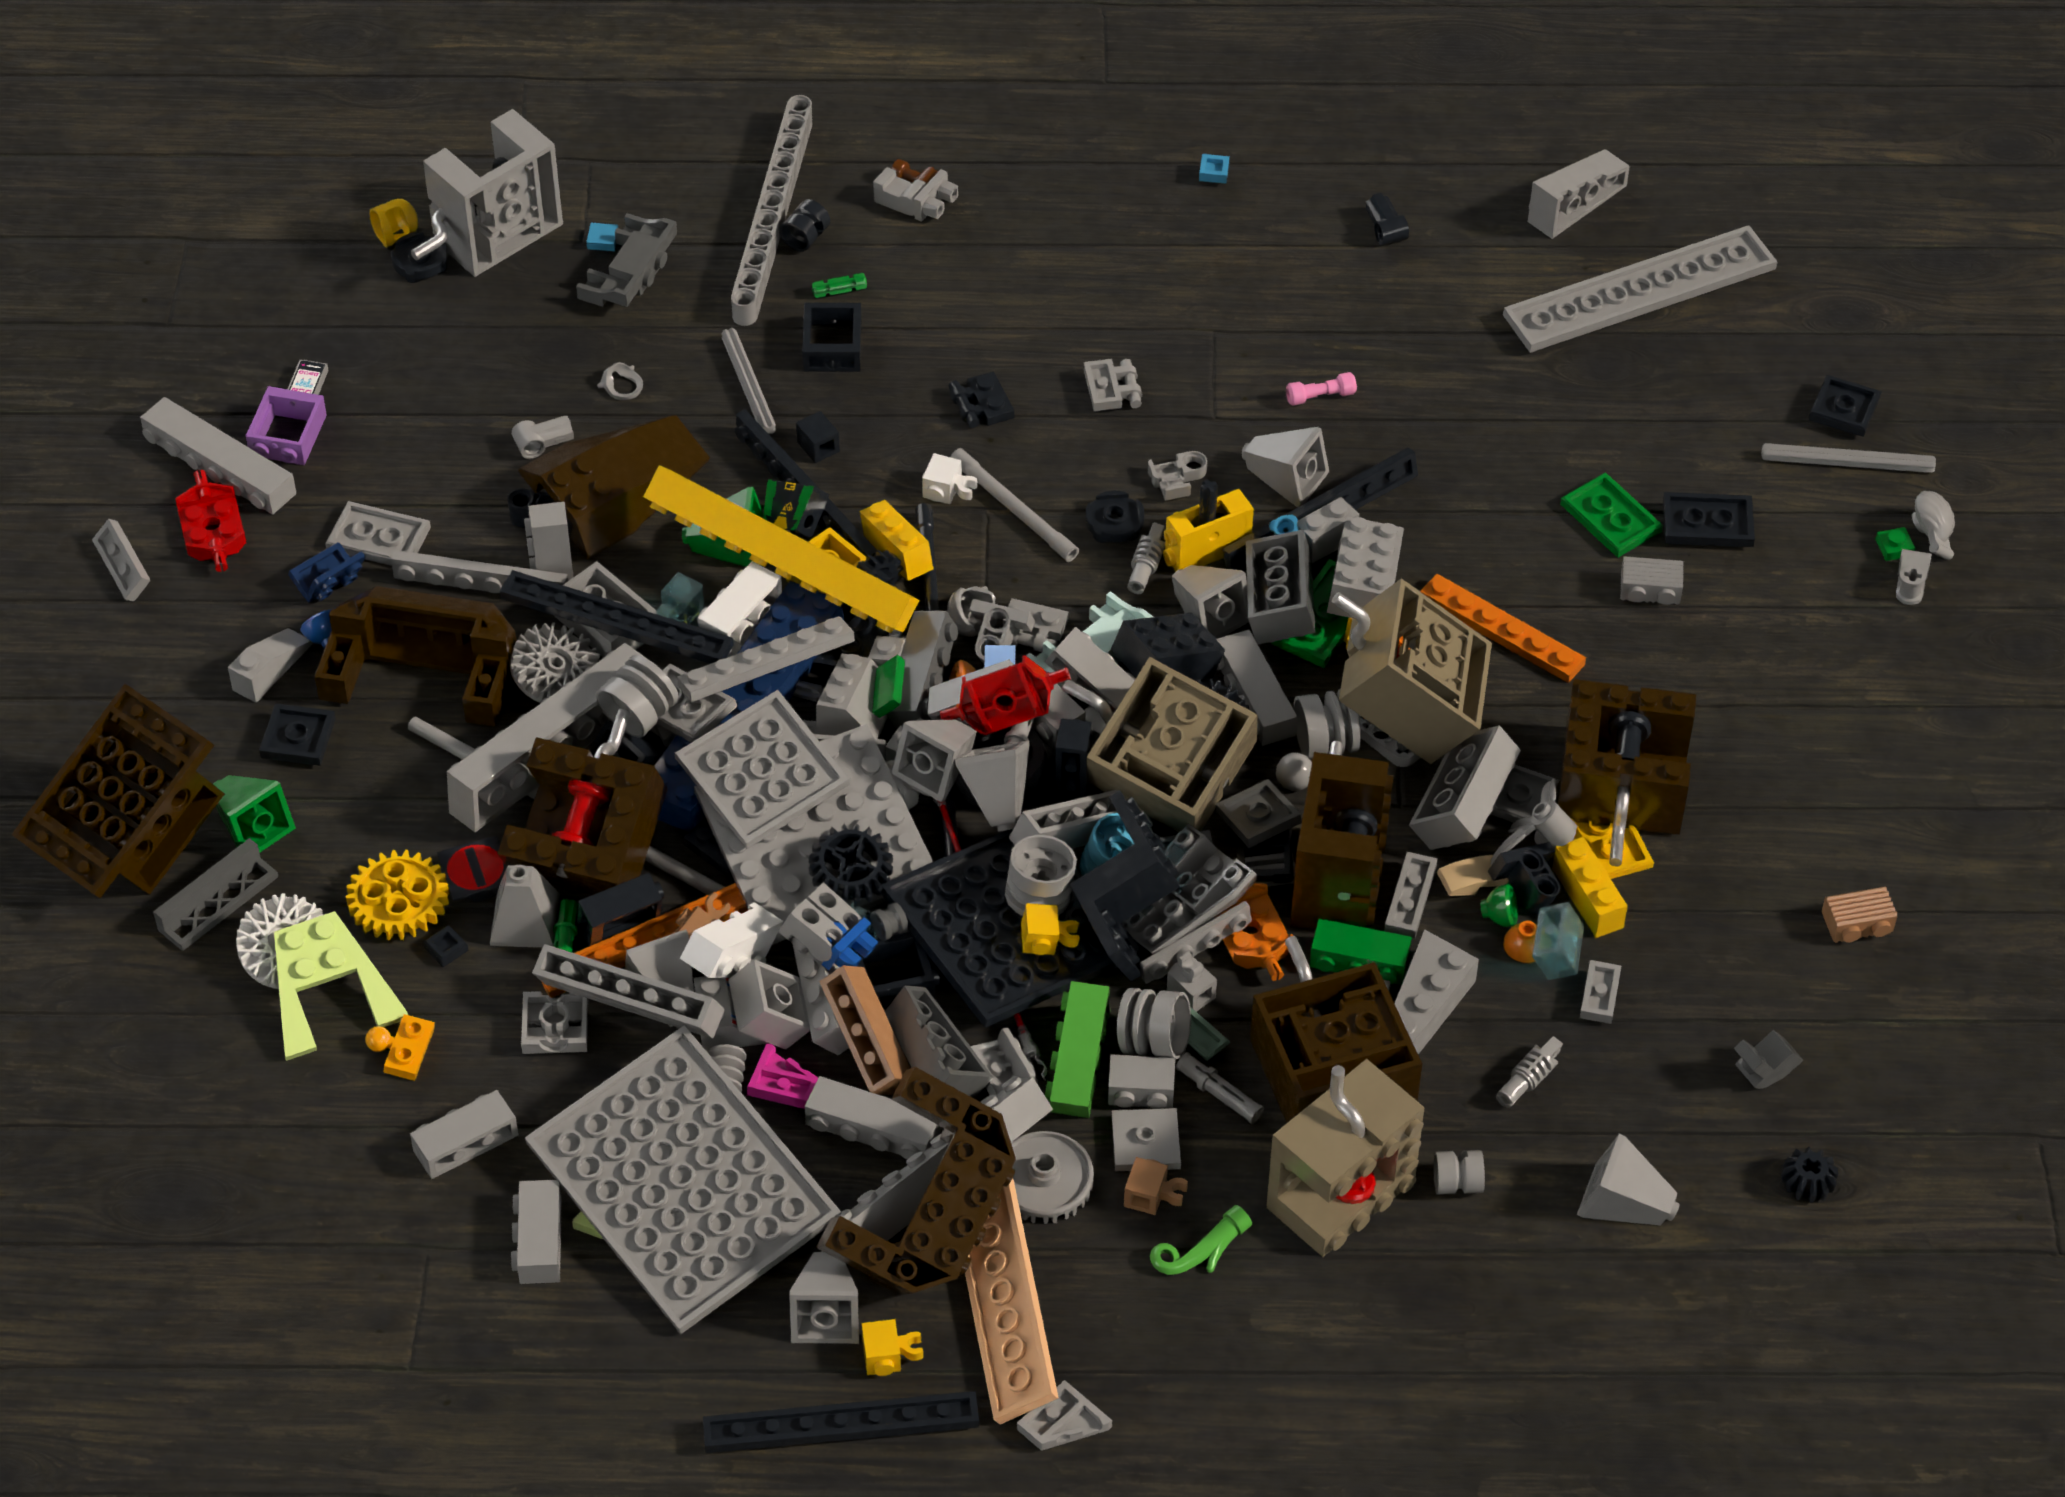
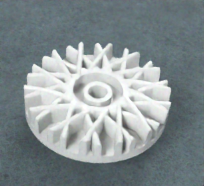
M282 893L280 897L272 895V899L267 901L262 898L260 904L255 903L250 912H245V918L241 919L240 928L237 929V953L246 972L257 982L279 989L274 932L322 916V909H317L315 903L310 904L306 902L305 897L298 899V896L295 894L293 898L286 897L285 893Z

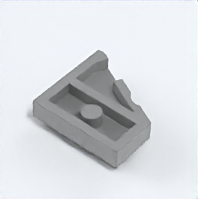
M1065 1380L1056 1387L1058 1399L1028 1412L1017 1422V1430L1041 1451L1108 1431L1112 1427V1420Z

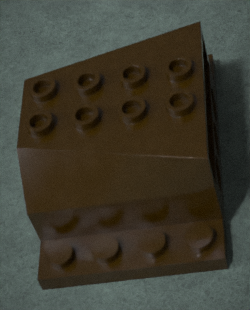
M124 684L11 835L98 898L103 896L119 873L150 895L225 795L224 792L196 771L214 747V744L133 688Z

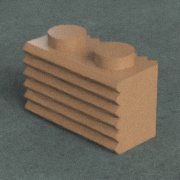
M1886 886L1827 896L1824 899L1822 914L1835 943L1838 941L1853 942L1869 935L1882 937L1894 931L1897 912Z

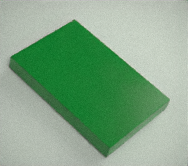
M1606 472L1561 498L1560 505L1617 558L1660 534L1663 529V525Z

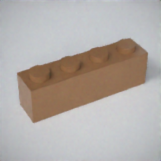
M843 965L820 980V985L869 1092L877 1095H893L905 1071L910 1069V1066L864 967Z

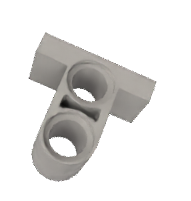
M977 599L972 600L969 609L976 619L983 620L975 644V651L984 665L985 645H1011L1016 628L1032 632L1035 623L1030 612ZM1006 619V623L1002 628H993L997 620Z

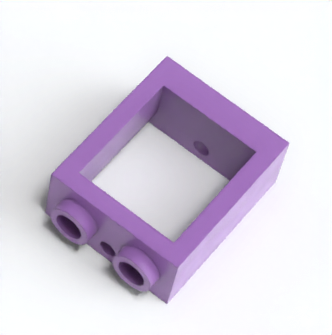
M268 386L246 434L247 446L267 459L305 465L327 416L323 395ZM275 415L307 421L298 442L266 436Z

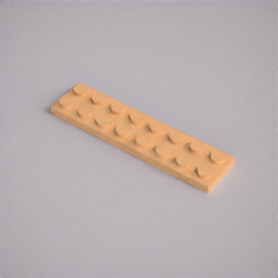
M1013 1179L1007 1187H1002L998 1198L1001 1199L1000 1205L992 1217H987L983 1228L986 1229L985 1235L977 1247L973 1246L968 1256L971 1258V1263L965 1273L993 1419L1000 1425L1059 1398Z

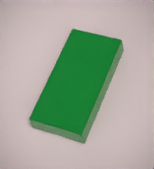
M898 654L876 668L872 713L879 718L901 705L905 659Z

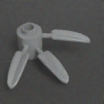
M1555 779L1544 785L1541 793V802L1533 809L1532 816L1519 819L1512 824L1508 832L1514 833L1497 849L1491 859V865L1500 853L1510 851L1535 829H1538L1550 843L1557 846H1564L1574 838L1576 834L1574 822L1555 802Z

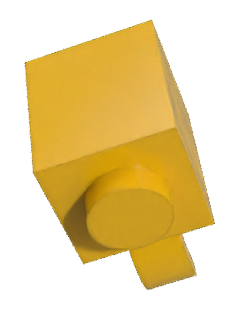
M1026 903L1021 921L1023 953L1054 955L1058 940L1067 947L1078 946L1079 935H1071L1069 933H1077L1079 922L1073 920L1060 922L1058 920V905Z
M895 1319L862 1323V1341L867 1375L887 1376L893 1372H900V1355H904L912 1361L923 1359V1348L910 1347L912 1344L921 1343L920 1332H910L906 1335L898 1336Z

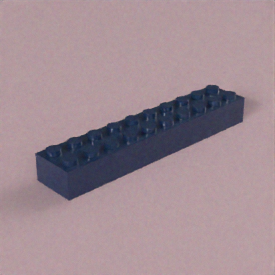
M790 581L737 654L771 642L774 639L798 632L801 629L825 622L831 618L840 616L844 620L843 603L841 607L825 599L826 594L818 591L813 593L799 586L800 584ZM819 655L723 690V693L736 700L737 707L716 727L776 690L789 702L796 690V684L799 681L805 680L814 667L813 661ZM677 735L654 765L668 788L658 820L689 832L706 816L695 794L694 786L697 785L675 759V752L691 742Z

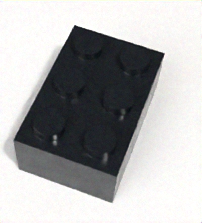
M1193 613L1125 620L1122 622L1111 647L1114 654L1136 678L1149 657L1192 680L1213 678L1225 652V649L1216 640V637L1203 626L1198 617L1193 615Z

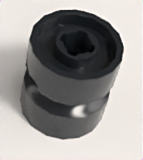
M806 199L781 224L779 233L789 247L796 251L804 252L828 228L831 223L830 216L821 204L814 200Z

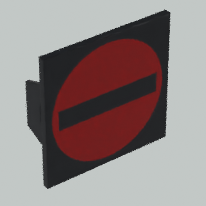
M497 835L437 852L443 872L446 874V881L453 901L469 897L475 903L496 896L507 866L498 855L500 842Z

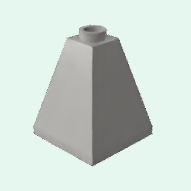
M1318 427L1255 436L1242 449V458L1246 460L1247 469L1296 507H1300L1307 502L1329 473L1322 430Z
M1190 565L1184 569L1177 570L1172 575L1174 592L1184 612L1193 613V615L1198 617L1203 626L1216 639L1222 638L1249 623L1246 573L1242 570Z
M958 720L906 721L903 725L892 774L938 801L943 802L960 773L956 767L955 759L972 750L977 731Z
M1029 740L969 750L955 759L956 767L991 827L997 826L998 831L1014 829L1015 823L1021 816L1030 748Z
M507 866L497 891L490 946L542 948L544 944L553 946L555 939L553 926L557 923L560 893L533 866Z
M685 929L626 950L625 970L694 992L692 966L680 959L689 941L687 930Z
M1619 1134L1596 1162L1577 1215L1582 1218L1661 1226L1666 1219L1669 1221L1673 1220L1680 1204L1675 1202L1678 1193L1625 1136Z
M823 1251L812 1254L790 1289L791 1343L859 1344L858 1290L846 1263Z

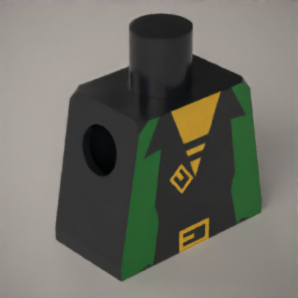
M768 479L763 518L796 536L810 538L814 534L829 494L815 486Z

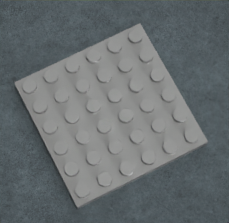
M867 724L820 741L849 777L850 785L748 849L745 848L700 789L694 786L697 799L746 903L747 909L748 905L755 902L785 922L789 914L818 888L813 886V877L808 872V867L810 866L808 857L810 853H813V844L819 843L821 833L830 836L829 830L831 827L835 828L838 832L841 831V826L844 823L848 830H853L856 823L860 826V831L870 827L872 830L871 836L880 833L882 836L881 843H888L889 853L893 855V874L889 876L890 881L933 863ZM864 851L863 858L868 860L870 865L876 867L874 859ZM826 863L827 870L834 877L838 878V871L833 869L831 864ZM872 893L870 903L861 898L858 907L854 900H848L847 904L859 913L886 903V900L882 895L878 896ZM778 932L772 945L787 938Z

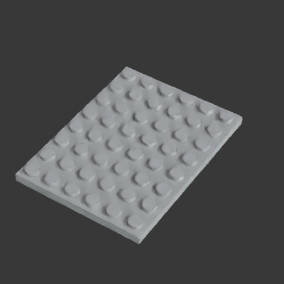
M685 1025L525 1137L527 1145L552 1176L559 1181L560 1186L680 1334L826 1229L830 1219L841 1213L839 1208Z

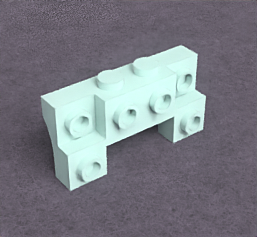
M1110 591L1106 594V604L1099 609L1092 605L1089 608V620L1093 624L1083 632L1088 634L1092 642L1103 652L1110 654L1117 664L1121 660L1114 654L1111 647L1122 622L1139 618H1151L1153 616L1144 609L1125 603ZM1048 640L1043 643V652L1037 657L1031 653L1026 655L1042 667L1046 673L1055 672L1044 662L1057 648ZM1066 681L1058 683V685L1062 688Z

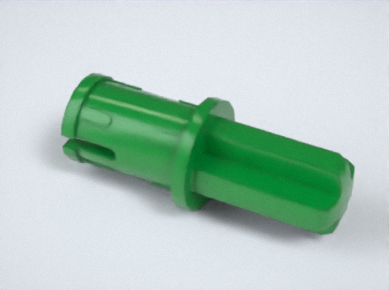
M563 899L561 901L558 923L553 926V932L555 933L553 947L571 953L573 951L574 937L578 934V927L575 925L578 903L575 900Z

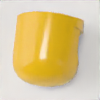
M394 199L370 209V221L374 232L386 248L392 246L402 236L416 232L418 228L416 211L406 200ZM400 229H402L404 232L401 234L393 235V233L397 232Z

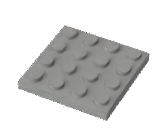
M778 690L675 752V759L746 849L850 785L849 777Z

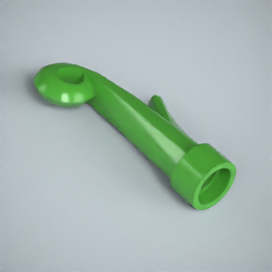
M1234 1205L1223 1214V1219L1184 1256L1180 1258V1254L1173 1245L1160 1243L1151 1250V1263L1159 1272L1174 1275L1188 1271L1209 1257L1207 1272L1212 1273L1221 1254L1237 1235H1241L1250 1228L1252 1221L1240 1206ZM1162 1253L1169 1254L1172 1262H1165L1161 1259L1160 1255Z

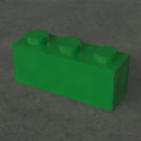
M1318 919L1311 947L1310 967L1324 972H1340L1375 962L1383 980L1389 981L1390 984L1402 985L1409 962L1412 937Z

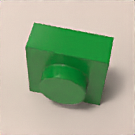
M1905 527L1877 532L1875 540L1885 561L1900 559L1902 549L1915 551V546Z

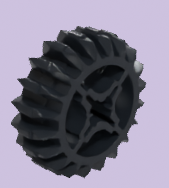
M844 823L839 832L831 827L829 830L830 836L821 833L819 843L813 844V853H810L808 857V863L810 864L808 872L813 877V886L819 887L822 883H825L846 903H848V900H854L857 907L860 904L861 898L870 903L872 893L880 896L883 890L882 884L889 882V876L893 874V855L889 853L888 843H881L882 836L880 833L871 836L872 830L870 827L860 831V826L857 823L853 830H848ZM864 851L874 859L876 867L870 865L869 861L863 858ZM826 863L831 864L832 868L838 871V878L834 877L827 870Z

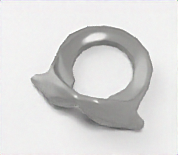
M617 362L604 371L601 382L597 387L604 388L614 399L630 400L640 394L643 388V380L634 371L633 365L628 366L622 362ZM616 371L620 376L633 381L637 385L635 391L629 394L616 392L612 373Z

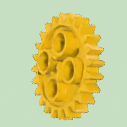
M392 850L390 858H386L383 853H379L380 861L376 862L369 858L368 868L358 866L359 875H351L352 884L347 885L348 895H346V901L350 917L354 916L356 926L363 925L365 933L373 929L374 936L378 938L384 932L386 933L387 940H390L393 934L397 933L400 940H403L406 932L416 937V929L420 928L427 932V922L437 924V915L445 914L444 906L449 905V887L446 881V874L441 873L439 864L433 866L432 858L429 857L422 861L421 853L419 852L411 858L409 857L408 850H405L402 856H397L396 851Z

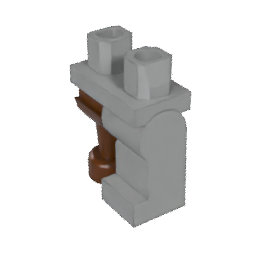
M897 159L891 169L886 167L873 181L874 202L906 215H914L915 219L921 222L926 216L939 219L945 209L944 202L941 200L944 199L953 203L958 197V185L948 181V172L942 169L937 171L934 167H928L919 172L910 169L909 163L902 159Z

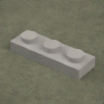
M108 519L92 541L123 597L126 600L135 601L151 580L118 521Z
M1407 852L1386 919L1385 932L1410 936L1415 939L1437 867V858Z

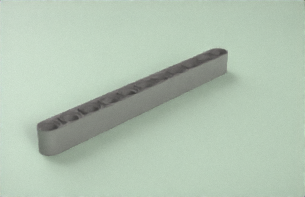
M804 95L793 96L787 102L732 291V318L735 323L741 326L751 325L758 318L781 237L779 228L786 220L812 128V101Z

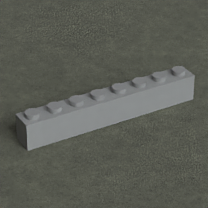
M1012 1077L1002 1085L1003 1090L996 1096L993 1094L981 1101V1103L1003 1115L1011 1142L1053 1110L1033 1077ZM941 1134L936 1136L930 1142L932 1145L925 1152L920 1151L907 1159L906 1167L885 1176L882 1179L883 1185L875 1191L870 1190L857 1199L859 1204L851 1210L846 1209L842 1211L838 1216L844 1217L886 1241L890 1240L909 1225L949 1143L939 1139Z

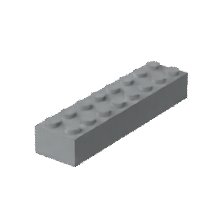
M624 643L616 650L610 651L598 663L588 667L584 673L573 681L567 682L555 694L542 700L530 712L521 715L516 722L505 730L499 731L487 743L477 747L462 761L453 764L447 771L449 813L472 831L477 832L538 787V782L526 766L536 737L588 750L605 722L610 720L598 705L596 692L609 678L617 677V670L624 666L631 656H644Z

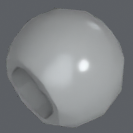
M1300 753L1285 755L1277 765V780L1285 789L1291 791L1303 790L1308 787L1312 762L1306 755Z

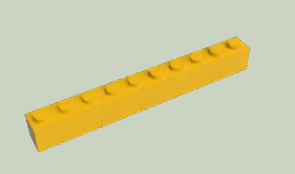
M658 466L643 496L652 501L651 508L665 515L668 510L675 513L676 517L674 520L690 528L694 523L701 527L700 534L714 541L717 536L726 540L724 546L739 554L742 549L751 553L749 559L764 567L767 562L776 567L774 571L776 574L788 580H791L792 576L802 580L799 586L813 593H816L817 589L827 593L825 599L841 607L843 602L852 607L850 611L852 614L864 620L867 619L868 615L878 620L875 626L889 633H892L894 629L904 632L919 602L917 598L663 466Z

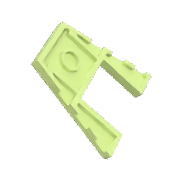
M335 911L274 932L286 1061L317 1051V1046L297 995L299 991L357 972L377 1026L386 1027L401 1022L403 1015H408L406 1009Z

